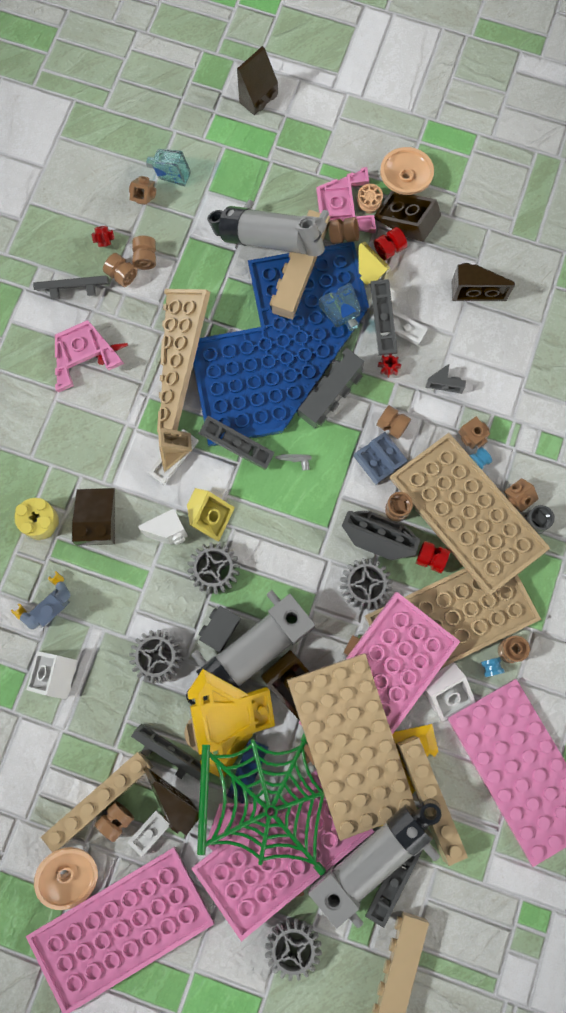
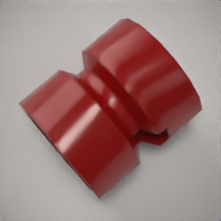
M398 227L393 228L386 235L378 237L373 242L377 254L384 261L394 256L395 252L399 253L408 246L405 235Z
M424 540L415 564L425 568L430 566L431 570L441 574L448 561L450 550L441 546L435 548V544Z

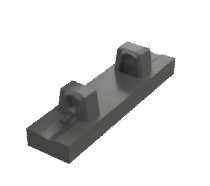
M104 275L33 282V287L37 291L49 290L51 299L55 300L60 299L59 289L86 287L88 296H96L95 286L108 285L110 282L109 277Z
M389 279L370 281L378 356L397 354ZM390 332L388 335L382 336L380 334Z
M210 416L206 417L198 433L264 470L267 469L275 453Z
M140 724L134 730L131 737L144 745L141 752L143 755L148 757L154 751L178 767L175 774L178 778L182 779L188 773L200 781L201 764L199 760L143 724Z
M422 851L416 856H411L402 864L404 868L400 866L380 884L365 914L366 918L385 928Z

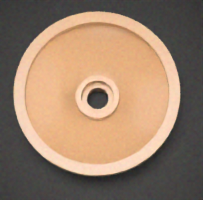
M401 147L392 150L384 157L381 163L380 175L382 181L390 190L403 195H412L422 192L430 185L434 175V166L429 156L421 150L412 147Z
M67 847L54 851L40 863L36 870L34 890L37 898L43 905L54 910L74 908L85 901L96 886L98 879L96 863L89 853L79 848ZM67 870L66 873L60 874L61 871Z

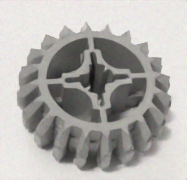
M210 542V548L207 549L206 545L203 544L202 552L198 548L196 549L198 556L191 554V558L195 561L188 562V565L193 568L188 569L187 572L193 574L189 577L190 581L196 580L193 584L194 587L201 584L199 588L201 592L207 588L206 593L210 595L211 590L214 589V594L218 595V588H221V591L225 593V585L230 589L232 588V585L229 583L230 580L234 583L237 582L233 575L238 576L240 574L239 571L234 570L240 568V564L234 563L238 560V557H231L234 551L230 550L227 552V545L221 549V543L218 542L216 548H214L213 542ZM211 554H220L226 560L215 561ZM206 557L207 565L202 568V571L198 572L201 560ZM210 560L216 567L219 566V568H216L218 577H216L212 570L209 571L211 569ZM230 565L227 577L222 580L221 571ZM213 576L217 583H207L201 577Z
M362 558L361 565L355 560V567L351 564L347 566L350 572L347 570L343 571L347 578H340L341 582L346 583L340 585V589L347 590L342 593V596L349 595L350 597L346 602L355 601L352 607L355 608L357 604H360L361 611L364 609V605H367L368 611H371V604H373L375 609L379 608L378 602L384 605L385 600L382 597L389 599L390 595L386 591L391 592L393 589L387 586L393 583L391 579L386 580L391 575L390 572L383 573L386 566H383L381 569L378 568L380 565L379 561L372 565V558L369 559L368 564H366L365 558ZM361 570V580L350 583L352 575ZM367 570L375 572L380 580L371 578ZM365 579L372 584L368 587V591L360 585L363 584ZM382 586L381 593L376 598L371 599V589ZM352 589L362 591L365 600L357 597Z
M150 630V637L143 633V641L138 638L135 640L139 644L138 647L135 645L131 646L136 652L129 653V656L135 657V660H131L129 663L137 665L132 671L137 672L140 670L137 674L138 678L145 675L144 682H148L151 677V684L156 683V678L162 684L164 676L168 681L171 680L170 672L175 676L177 675V672L173 669L174 667L181 668V665L176 664V662L183 661L182 657H177V654L183 653V650H176L180 643H172L175 640L174 636L167 639L169 636L168 632L161 636V630H157L156 636H154V632ZM153 641H160L153 650L144 649L147 644ZM165 644H168L171 649V660L164 656ZM156 652H159L158 655L165 659V661L156 660L154 662V658L148 655V653L156 654ZM141 654L147 656L149 660L147 670H145L141 663ZM159 664L169 665L164 671L153 673Z
M297 918L294 919V925H290V920L286 919L285 927L282 922H279L278 927L280 930H277L275 927L272 928L271 931L275 936H267V940L271 943H266L265 949L271 951L266 952L265 957L272 958L269 960L268 966L276 965L273 969L275 974L281 970L280 978L283 979L286 974H289L288 979L292 981L293 975H296L299 981L301 980V973L306 978L309 976L307 969L312 972L315 971V966L312 963H320V959L316 956L322 955V950L317 949L321 946V941H314L319 935L317 932L311 934L313 931L312 925L305 929L306 921L303 920L301 926H299ZM289 933H299L306 938L294 939ZM283 936L286 946L277 955L276 945ZM289 942L291 945H294V948L297 946V955L296 953L289 952ZM310 944L311 952L304 962L301 952L306 948V945ZM282 960H293L297 966L286 965Z

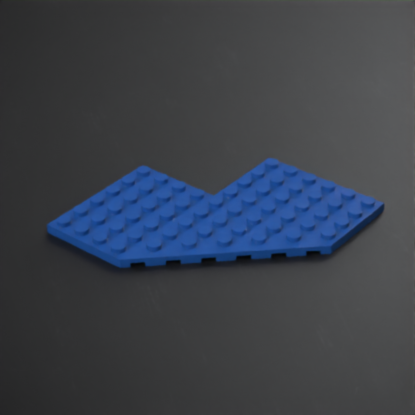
M354 242L325 246L324 252L317 256L293 320L272 313V306L270 305L272 295H276L278 291L276 289L279 278H283V267L290 260L289 253L248 260L261 327L199 338L193 365L204 421L207 416H210L250 439L283 433L299 407L309 396L369 310L364 283L360 279L362 275L359 273V261ZM342 304H348L356 312L342 318L341 306ZM355 318L358 324L351 328L348 321ZM207 439L209 447L218 445Z

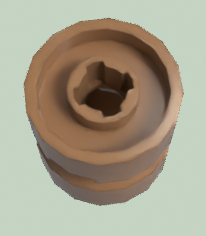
M356 217L345 218L344 221L341 219L330 220L329 236L332 244L343 243L344 240L347 242L359 240V224Z
M145 235L133 238L132 264L141 270L154 268L156 266L155 239Z
M118 253L110 255L103 266V272L109 277L114 278L122 287L130 285L138 272L137 267L130 262L126 263V259Z
M388 405L376 426L384 431L389 430L390 435L399 439L408 427L411 418L405 414L399 415L397 409Z
M405 492L393 493L385 506L387 517L397 522L406 519L413 507L412 498Z
M517 635L505 638L498 645V655L506 663L523 661L530 652L527 640Z
M114 801L107 809V815H102L95 823V826L102 835L115 842L122 834V828H127L134 820V816L122 804Z

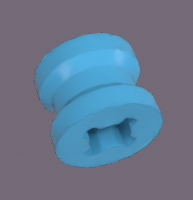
M482 447L477 450V453L469 455L481 470L486 464L492 463L490 454Z
M501 657L481 662L482 666L485 667V677L505 673L500 664Z

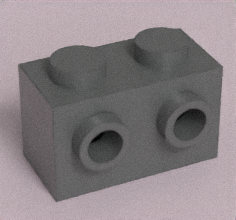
M219 606L218 609L214 608L209 616L211 621L207 626L204 625L198 635L201 636L199 638L201 642L221 653L240 623L241 618L224 607Z

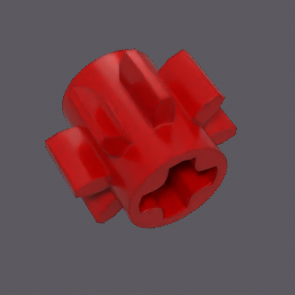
M108 226L95 227V232L91 234L93 243H98V247L111 245V240H114L113 230H108Z
M392 354L387 357L382 355V362H378V367L382 368L380 374L384 373L388 378L392 374L397 376V369H401L402 364L398 363L399 357L395 358Z

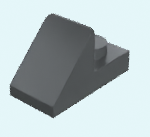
M448 364L428 378L425 388L462 394L466 386V380H461L459 377L448 378L450 365Z

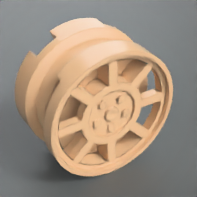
M375 184L363 185L358 192V208L367 214L375 213L382 204L383 192L381 188Z

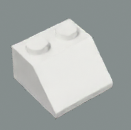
M174 509L138 526L145 537L169 545L181 544L188 537Z
M37 651L26 690L67 700L68 694L71 691L73 675L76 672L77 660Z
M454 662L439 670L424 691L425 696L441 722L475 702L466 676Z

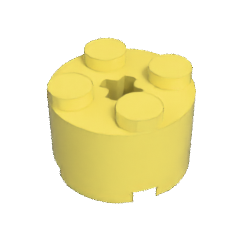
M41 498L27 499L15 509L14 518L17 528L32 539H47L52 536L56 527H58L59 517L56 510Z

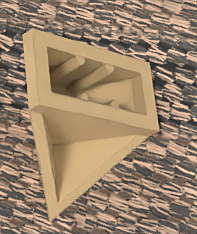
M158 428L159 449L164 473L189 452H192L191 433Z

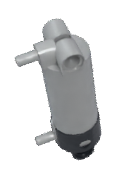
M248 200L244 207L228 206L224 211L215 210L207 217L214 234L221 236V239L226 243L300 253L308 256H319L325 250L321 235L327 226L325 222L329 215L327 210H323L319 217L295 216L252 210L254 202Z

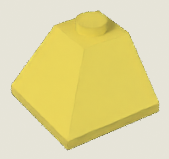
M362 242L359 245V273L362 275L360 279L368 285L370 281L379 280L390 266L366 242Z
M195 488L187 504L189 525L219 542L235 507L210 491Z

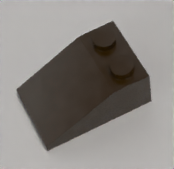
M261 46L237 68L239 103L253 115L262 111L266 104L274 100L278 95L277 78L267 52Z
M391 191L374 215V218L391 229L398 227L405 237L424 242L441 217V212L436 199L417 195H403Z
M458 264L451 281L452 301H507L515 286V282L476 264Z
M115 488L77 489L72 519V542L76 546L115 545Z
M289 650L262 674L261 678L296 718L300 720L287 680L310 671Z
M146 766L143 770L165 815L163 818L169 823L168 826L175 833L182 832L187 836L199 820V809L189 797Z

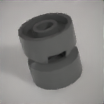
M539 505L530 510L524 518L538 534H542L553 525L555 516L549 507Z

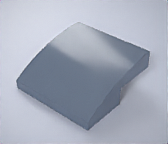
M386 432L371 440L368 445L353 455L375 485L408 462Z

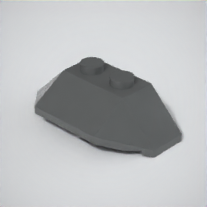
M348 511L342 524L343 529L356 547L389 560L416 555L421 540L405 525L371 511Z

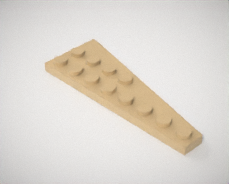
M165 289L164 294H166V304H163L165 320L162 327H164L165 331L161 344L163 372L160 375L162 392H159L161 407L160 411H158L157 432L160 427L171 430L178 429L211 293L206 289Z

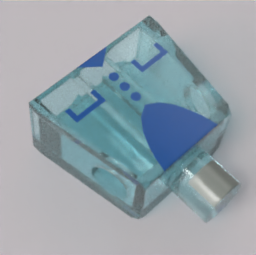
M158 149L154 157L149 156L146 160V166L153 168L159 179L186 186L191 170L183 151Z
M351 283L319 298L320 309L336 327L346 324L348 329L353 331L359 326L356 318L360 316L361 308Z

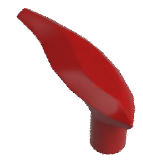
M120 343L110 346L116 352L129 345L128 343ZM102 355L96 356L98 364L104 365Z

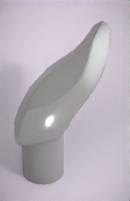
M302 454L278 455L275 458L292 462L301 461L302 471L310 470L308 460H311L312 457Z

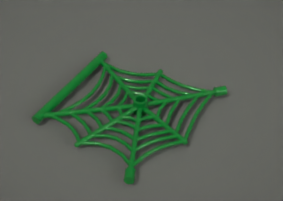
M304 733L300 739L302 742L299 746L282 752L266 750L257 745L254 739L251 740V744L245 749L228 755H213L210 752V745H202L197 855H206V847L209 845L229 844L241 847L252 853L259 859L258 865L260 866L266 860L291 858L313 864V868L320 876L326 872L325 867L320 862H317L318 825L325 795L310 773L304 746L307 744ZM251 748L253 749V757L234 766L226 767L219 760L221 758H233L247 752ZM257 749L266 754L277 756L297 752L290 761L273 763L260 757ZM301 753L306 772L313 785L319 791L318 793H315L301 775L297 764ZM211 758L215 762L221 778L223 807L217 829L212 838L206 841L209 765ZM253 760L256 761L257 768L247 774L236 776L230 771L231 769L242 767ZM261 762L274 767L288 764L290 766L287 771L274 773L262 769ZM294 766L300 780L312 795L308 796L292 774ZM223 770L232 780L234 808L231 820L225 831L217 836L225 816L227 803ZM256 772L259 773L260 779L251 784L245 785L240 780ZM264 774L271 776L285 775L282 783H271L265 781ZM289 777L297 789L304 795L303 798H298L287 785ZM237 783L243 789L245 798L244 813L239 825L230 829L238 807ZM261 783L262 790L256 795L250 788ZM266 785L271 787H279V789L277 791H271L267 789ZM284 787L295 799L294 801L287 802L283 798L281 793ZM248 793L253 798V811L250 819L244 822L248 809ZM268 793L276 794L272 803H270ZM262 794H264L266 803L259 798ZM321 797L315 822L312 856L308 852L310 816L314 799ZM280 798L281 802L284 804L275 807L278 802V799ZM311 800L306 820L304 847L296 838L297 825L303 802ZM258 802L263 807V812L254 817ZM299 804L292 833L288 829L289 814L292 806ZM272 807L273 813L268 815L267 810ZM288 808L284 824L277 816V813ZM265 816L267 817L266 824L257 821ZM271 818H273L277 823L270 824ZM254 823L265 827L264 833L248 825ZM281 827L286 832V834L268 836L269 828ZM242 828L253 830L263 837L262 843L252 836L236 831ZM230 834L243 836L261 847L260 855L241 843L219 840ZM290 837L297 846L282 843L266 845L268 839ZM289 847L302 851L307 858L289 854L264 857L265 849Z

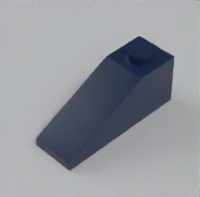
M252 739L249 740L247 747L251 744ZM255 740L257 745L268 750L269 746ZM252 748L243 754L240 763L254 756ZM257 749L259 756L264 759L266 753ZM253 760L239 767L235 775H244L256 769V761ZM258 772L240 780L245 785L251 784L255 781ZM231 783L226 796L234 799V789ZM236 783L238 802L245 803L243 789Z

